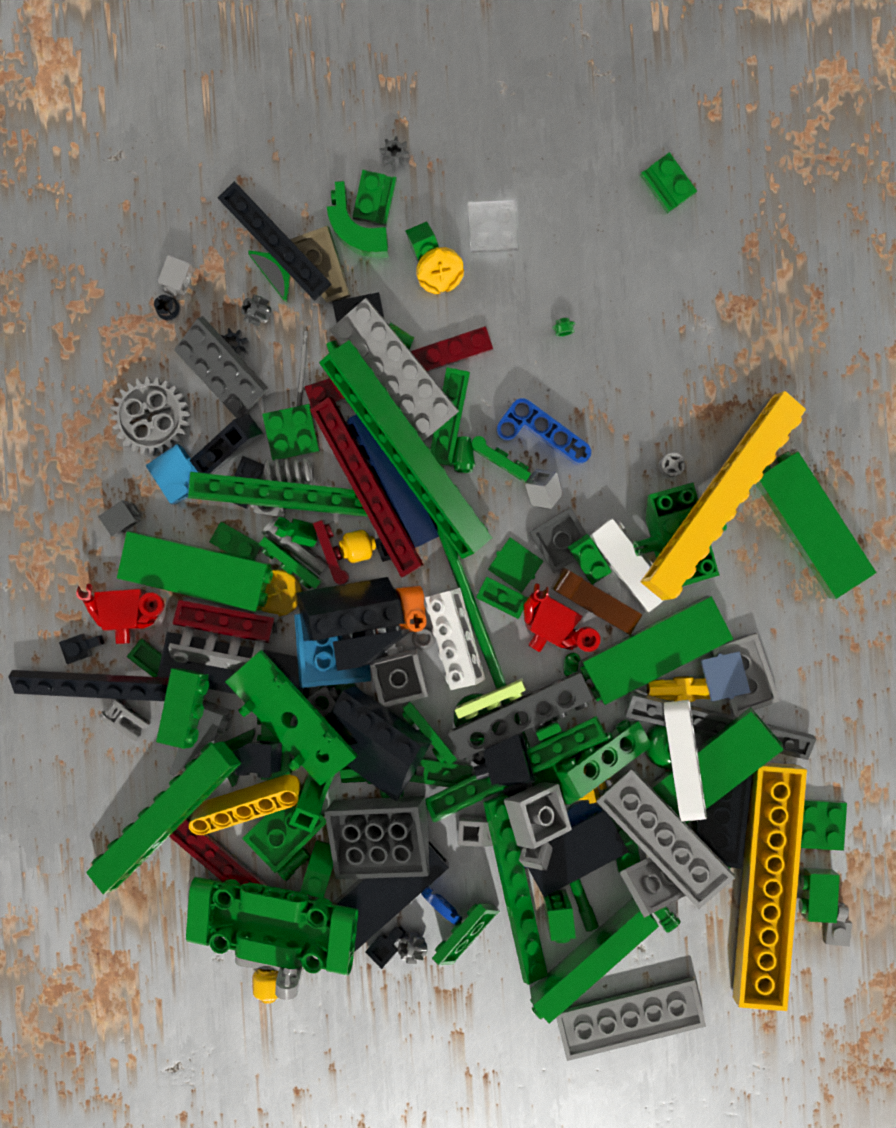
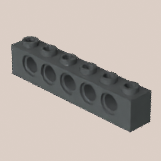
M577 671L448 730V735L459 759L470 761L479 756L478 752L486 748L488 749L516 734L523 736V731L530 728L532 731L545 726V721L552 718L554 721L567 716L566 712L573 708L578 711L589 706L588 702L593 700L581 672ZM563 691L570 692L571 698L567 703H560L558 700L559 694ZM541 701H546L549 704L548 711L542 714L538 713L536 710L537 704ZM517 712H526L527 719L524 723L519 724L514 721V716ZM498 721L505 724V730L499 734L492 731L493 724ZM481 732L483 740L477 744L471 742L470 736L472 733Z

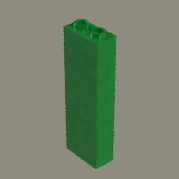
M787 451L776 458L778 461L771 467L770 465L765 467L762 471L763 477L756 483V486L827 596L831 599H837L877 572L799 451L794 453Z
M127 531L117 579L257 612L266 606L268 593H265L267 583L270 584L272 581L273 570L271 569V563L136 531Z
M705 596L631 634V636L629 635L580 660L583 665L580 667V670L585 680H591L594 687L590 690L596 701L601 700L606 705L733 640V637L713 597Z
M752 707L697 748L706 809L784 750L781 741ZM670 769L650 786L680 817L673 769Z
M631 898L549 971L548 976L540 979L530 988V1001L533 1004L532 1010L540 1020L544 1018L550 1024L659 927L653 914L644 918L634 898Z

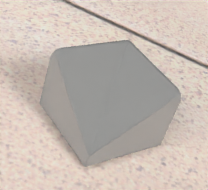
M548 842L535 849L523 847L519 861L525 867L547 871L553 848Z

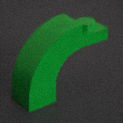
M335 182V190H331L332 205L336 206H327V213L337 238L348 249L359 255L373 258L389 257L386 227L365 228L356 224L348 215L345 182Z
M318 751V756L322 760H329V755L326 751ZM307 772L289 825L312 833L320 817L326 794L334 776L320 786Z

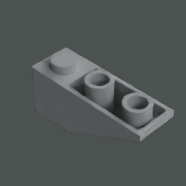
M459 816L458 845L493 846L487 818Z

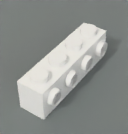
M456 588L425 597L426 610L432 621V632L437 639L438 654L443 661L445 680L449 684L450 690L476 685L484 681L485 676L461 589Z

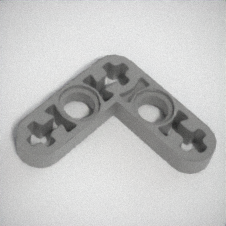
M235 956V963L238 966L279 971L275 987V995L278 998L290 1000L297 996L303 973L302 966L298 969H286L243 960Z

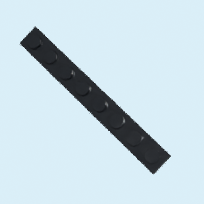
M12 670L8 676L14 694L165 701L169 678L25 670Z

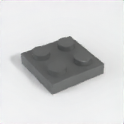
M571 507L529 532L553 573L575 561L568 546L586 535Z

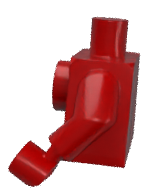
M536 583L534 585V592L531 593L524 603L526 628L535 633L528 646L541 652L546 642L549 641L559 648L573 650V648L577 647L585 652L596 650L601 640L599 633L591 627H582L579 630L574 629L583 616L551 598L548 587L543 591H539L540 584Z
M87 584V592H83L80 586H78L76 596L83 600L88 613L102 630H115L116 644L130 643V629H144L153 625L165 607L164 600L159 594L146 593V590L143 589L94 592V595H91L93 587L91 584Z

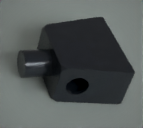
M519 734L484 750L483 754L486 763L474 766L477 780L489 777L491 784L496 787L536 782L524 737Z

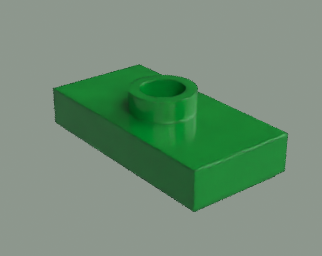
M552 719L545 722V726L535 730L539 741L543 739L546 741L558 735L557 733L562 730L559 723Z

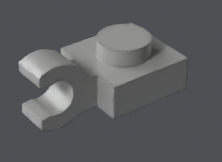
M838 902L837 923H825L823 936L825 944L850 946L852 922L846 920L849 908L845 907V903Z

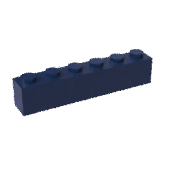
M357 414L351 416L346 423L414 547L417 548L439 537L437 525L431 520L427 510Z

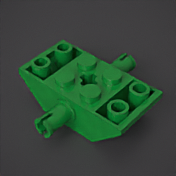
M694 482L648 495L646 524L650 537L633 542V548L643 546L641 549L634 550L637 556L654 551L657 559L698 501ZM727 524L722 528L724 531L727 530ZM711 545L708 555L695 566L696 572L694 575L686 579L681 587L720 575Z

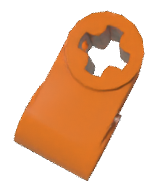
M421 586L396 588L395 591L401 600L405 624H398L401 625V630L409 629L410 632L422 631L426 626L424 593ZM410 619H414V623L410 624Z

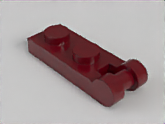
M324 520L314 522L313 525L333 580L340 585L347 583L349 574L341 568L339 560L342 559L339 547L333 546L331 537H334V533L330 523L325 524Z

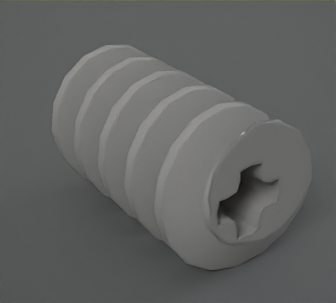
M295 458L293 465H290L288 459H285L283 466H280L278 459H275L274 465L271 466L269 460L266 459L264 464V480L297 482L299 484H306L307 482L308 485H314V464L312 462V465H309L307 458H304L302 465H299L297 458Z

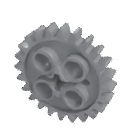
M146 377L145 384L137 378L135 387L127 383L129 391L119 390L123 397L122 399L114 398L119 405L118 407H111L113 411L117 412V415L110 417V419L118 422L112 428L121 431L116 436L117 438H126L123 442L124 446L132 444L131 450L134 452L140 448V453L146 455L149 449L151 455H156L157 449L164 453L165 446L172 448L173 441L181 443L178 435L187 434L182 427L190 425V423L184 421V417L190 416V413L183 411L189 405L186 402H180L184 398L182 393L175 395L178 390L177 387L173 386L169 389L170 382L165 380L161 385L159 378L156 377L152 383L151 378ZM162 395L163 403L161 406L155 407L153 405L154 398ZM139 403L140 411L132 415L131 406ZM167 408L171 409V411L168 413L158 414L162 411H165ZM149 412H153V413H155V414H158V415L152 416V421L147 420V419H142V418H146V417L150 416ZM169 418L171 425L168 429L163 430L161 422L163 419ZM142 419L134 424H131L132 420ZM146 425L148 433L145 437L141 438L138 434L139 428Z

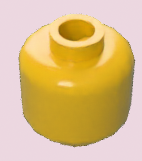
M363 529L345 533L342 540L339 541L340 553L342 558L347 559L350 563L369 560L372 557V550L376 549L375 539L373 536H369Z
M258 969L254 972L252 987L253 995L256 999L261 1000L265 1004L276 1001L278 997L275 995V987L279 971Z

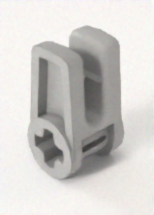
M111 699L112 703L106 711L100 713L99 717L106 724L116 728L133 741H137L141 733L136 727L134 728L127 723L124 717L142 729L147 728L150 721L133 709L125 700Z

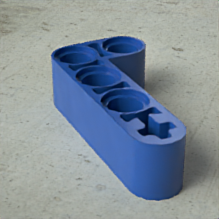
M525 398L517 399L511 405L496 428L497 436L501 440L511 441L524 427L563 457L577 465L585 463L591 456V448L585 441ZM520 404L525 405L528 409V414L526 416L517 415L515 407ZM544 419L547 423V429L543 431L537 430L534 425L535 420ZM503 424L512 425L514 433L510 436L503 435L501 426ZM556 433H562L566 436V443L564 445L555 443L554 435ZM573 440L575 443L572 445V447L576 450H578L579 448H583L584 451L582 454L585 457L581 456L577 459L575 457L576 451L570 448L567 452L564 449L567 446H569L571 441Z

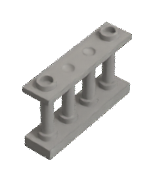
M184 597L183 601L272 617L275 619L272 633L277 634L278 632V614L263 611L255 612L226 604L210 602L189 597ZM186 627L184 628L180 645L170 643L168 647L170 657L177 662L186 663L189 661L236 671L251 659L237 656L242 638L233 636L228 654L213 651L218 634L208 632L204 649L189 647L194 629ZM256 641L252 657L260 650L264 651V642Z

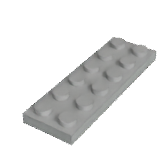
M367 298L330 329V332L341 345L350 340L353 346L359 350L361 357L372 368L377 379L388 390L390 397L401 408L403 415L411 426L416 429L423 442L459 412Z
M633 768L628 770L597 799V803L698 909L735 879V874L684 821L681 822L680 817Z
M693 977L567 1008L556 1018L567 1061L706 1027Z

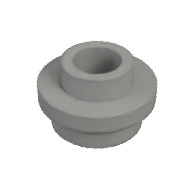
M427 626L422 631L413 632L412 643L420 650H427L435 643L436 638L433 635L432 629ZM420 634H427L428 640L421 642L419 640Z

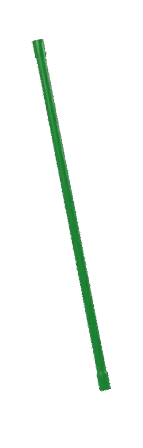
M437 526V533L456 584L461 589L468 616L494 685L498 689L507 685L459 555ZM509 698L501 701L502 706L511 702ZM517 712L514 716V721L520 724L521 720ZM523 731L522 737H524L526 748L529 749L531 747L526 733ZM537 774L534 775L536 782L532 783V786L541 782ZM578 879L570 883V887L586 932L596 930L599 924L593 908L589 904L581 880Z

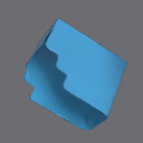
M179 444L174 445L146 465L169 503L174 505L188 497L190 472H197L189 461L191 458Z

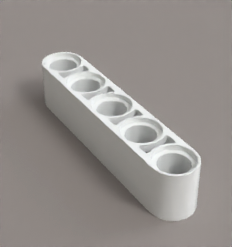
M689 700L665 702L664 715L681 822L704 820L707 818L690 702Z

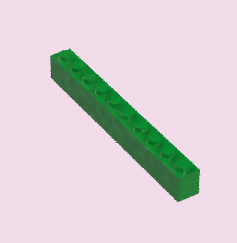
M348 340L327 354L319 364L461 559L476 553L492 539L487 527L479 520L473 508L461 495L458 487L450 480L445 469L437 462L430 448L421 440L416 429L411 426L403 415L401 408L390 397L388 390L382 386L372 368L361 357L359 350Z

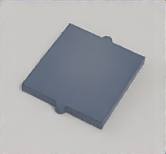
M740 651L726 655L720 653L717 657L701 660L711 702L725 698L732 700L734 696L751 693Z

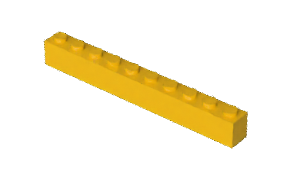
M786 391L772 396L640 581L661 600L675 599L683 590L681 586L686 579L694 575L696 572L695 566L708 555L710 545L722 535L724 531L722 528L726 522L734 518L738 505L749 497L750 488L753 484L760 481L763 477L762 471L775 460L777 456L775 453L779 447L785 445L789 440L788 434L801 423V416L806 409Z

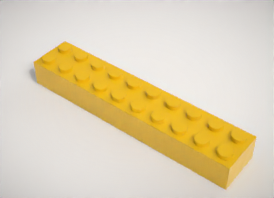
M767 762L755 771L752 776L732 996L739 1008L787 1011L807 776V769L796 764Z

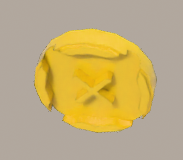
M437 247L428 251L420 258L416 268V276L421 287L427 292L433 294H441L440 292L444 291L449 292L460 283L464 276L463 262L453 249Z
M273 570L272 581L270 584L267 583L265 593H268V600L266 606L262 607L261 611L278 614L279 617L293 612L298 607L296 593L302 592L301 584L296 576L287 573L285 570Z

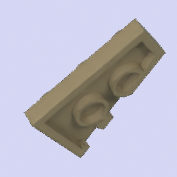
M328 226L290 239L331 282L332 285L321 295L328 304L351 296Z

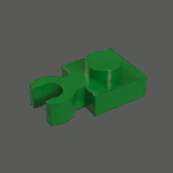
M278 517L274 523V526L278 527L275 535L279 537L290 536L291 542L309 547H314L317 542L313 523L294 518L290 522L283 517Z

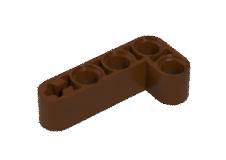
M566 568L561 569L551 586V589L630 636L642 617V614L588 583L582 577Z

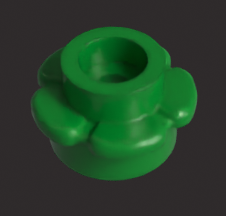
M567 317L556 320V324L552 326V329L557 337L568 336L575 332L574 325L576 323L570 321V318Z

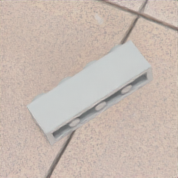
M609 519L589 534L605 561L644 611L650 612L664 601L640 582L653 563L648 558L644 559L642 556H637L634 550L641 548H633L635 540H629L624 534L626 529L619 520Z

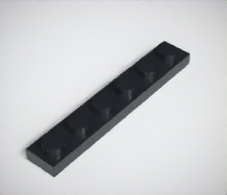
M235 181L218 197L220 202L314 301L332 285Z

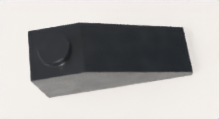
M249 414L239 417L229 423L189 461L198 473L213 474L249 447L263 432Z

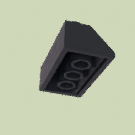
M388 577L296 593L304 641H315L404 623L401 600Z

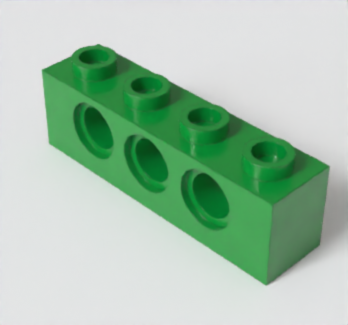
M626 719L616 724L615 730L606 733L607 740L580 752L581 754L576 758H570L562 763V768L555 773L570 798L584 797L651 747V742L639 721H629ZM602 753L605 755L604 761L602 760ZM585 765H586V767H587V772H586V774H584V766H585Z

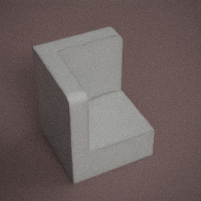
M536 469L525 482L532 506L552 509L563 494L557 472Z

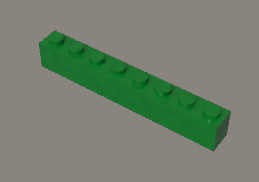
M224 741L210 742L201 749L202 754L185 766L186 770L183 774L174 777L169 782L170 787L166 791L157 794L153 799L154 803L150 807L144 808L137 815L139 817L137 821L127 825L122 830L123 835L107 845L108 850L91 862L92 866L86 873L103 895L116 890L241 764Z

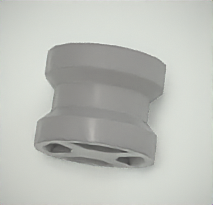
M676 452L664 455L659 461V470L666 477L678 476L686 467L684 457Z

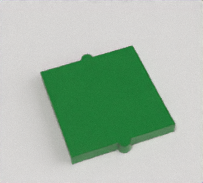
M509 538L501 551L496 552L497 556L487 570L522 593L531 579H535V574L544 561L512 538Z

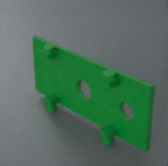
M262 650L225 681L245 703L238 712L245 717L252 711L294 756V759L288 763L291 770L295 771L302 765L321 786L357 758L358 755ZM285 712L293 713L297 717L298 724L296 726H290L284 721L283 714ZM318 751H326L329 755V760H322L318 756Z

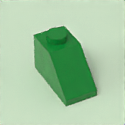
M316 840L301 887V893L324 898L333 869L330 843Z

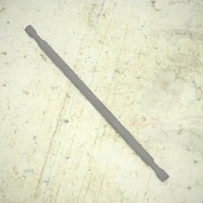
M308 331L303 332L304 340L302 343L297 406L302 404Z

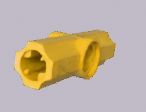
M678 676L673 677V679H655L646 685L648 696L665 700H689V702H694L695 699H710L705 678Z

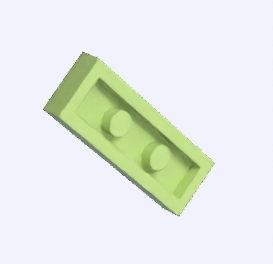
M519 679L456 706L455 712L458 719L465 717L466 720L477 716L480 709L487 707V710H491L500 706V701L506 698L512 701L523 696L522 692L526 690L524 681Z

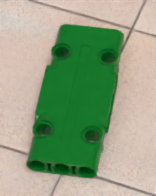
M195 876L189 889L186 941L204 946L210 945L211 949L218 954L226 953L229 949L235 950V956L243 960L286 969H298L302 966L305 971L313 974L324 969L327 972L349 976L354 959L358 909L334 905L326 898H318L316 901L310 900L304 893L257 883L240 885V883L233 879L221 882Z

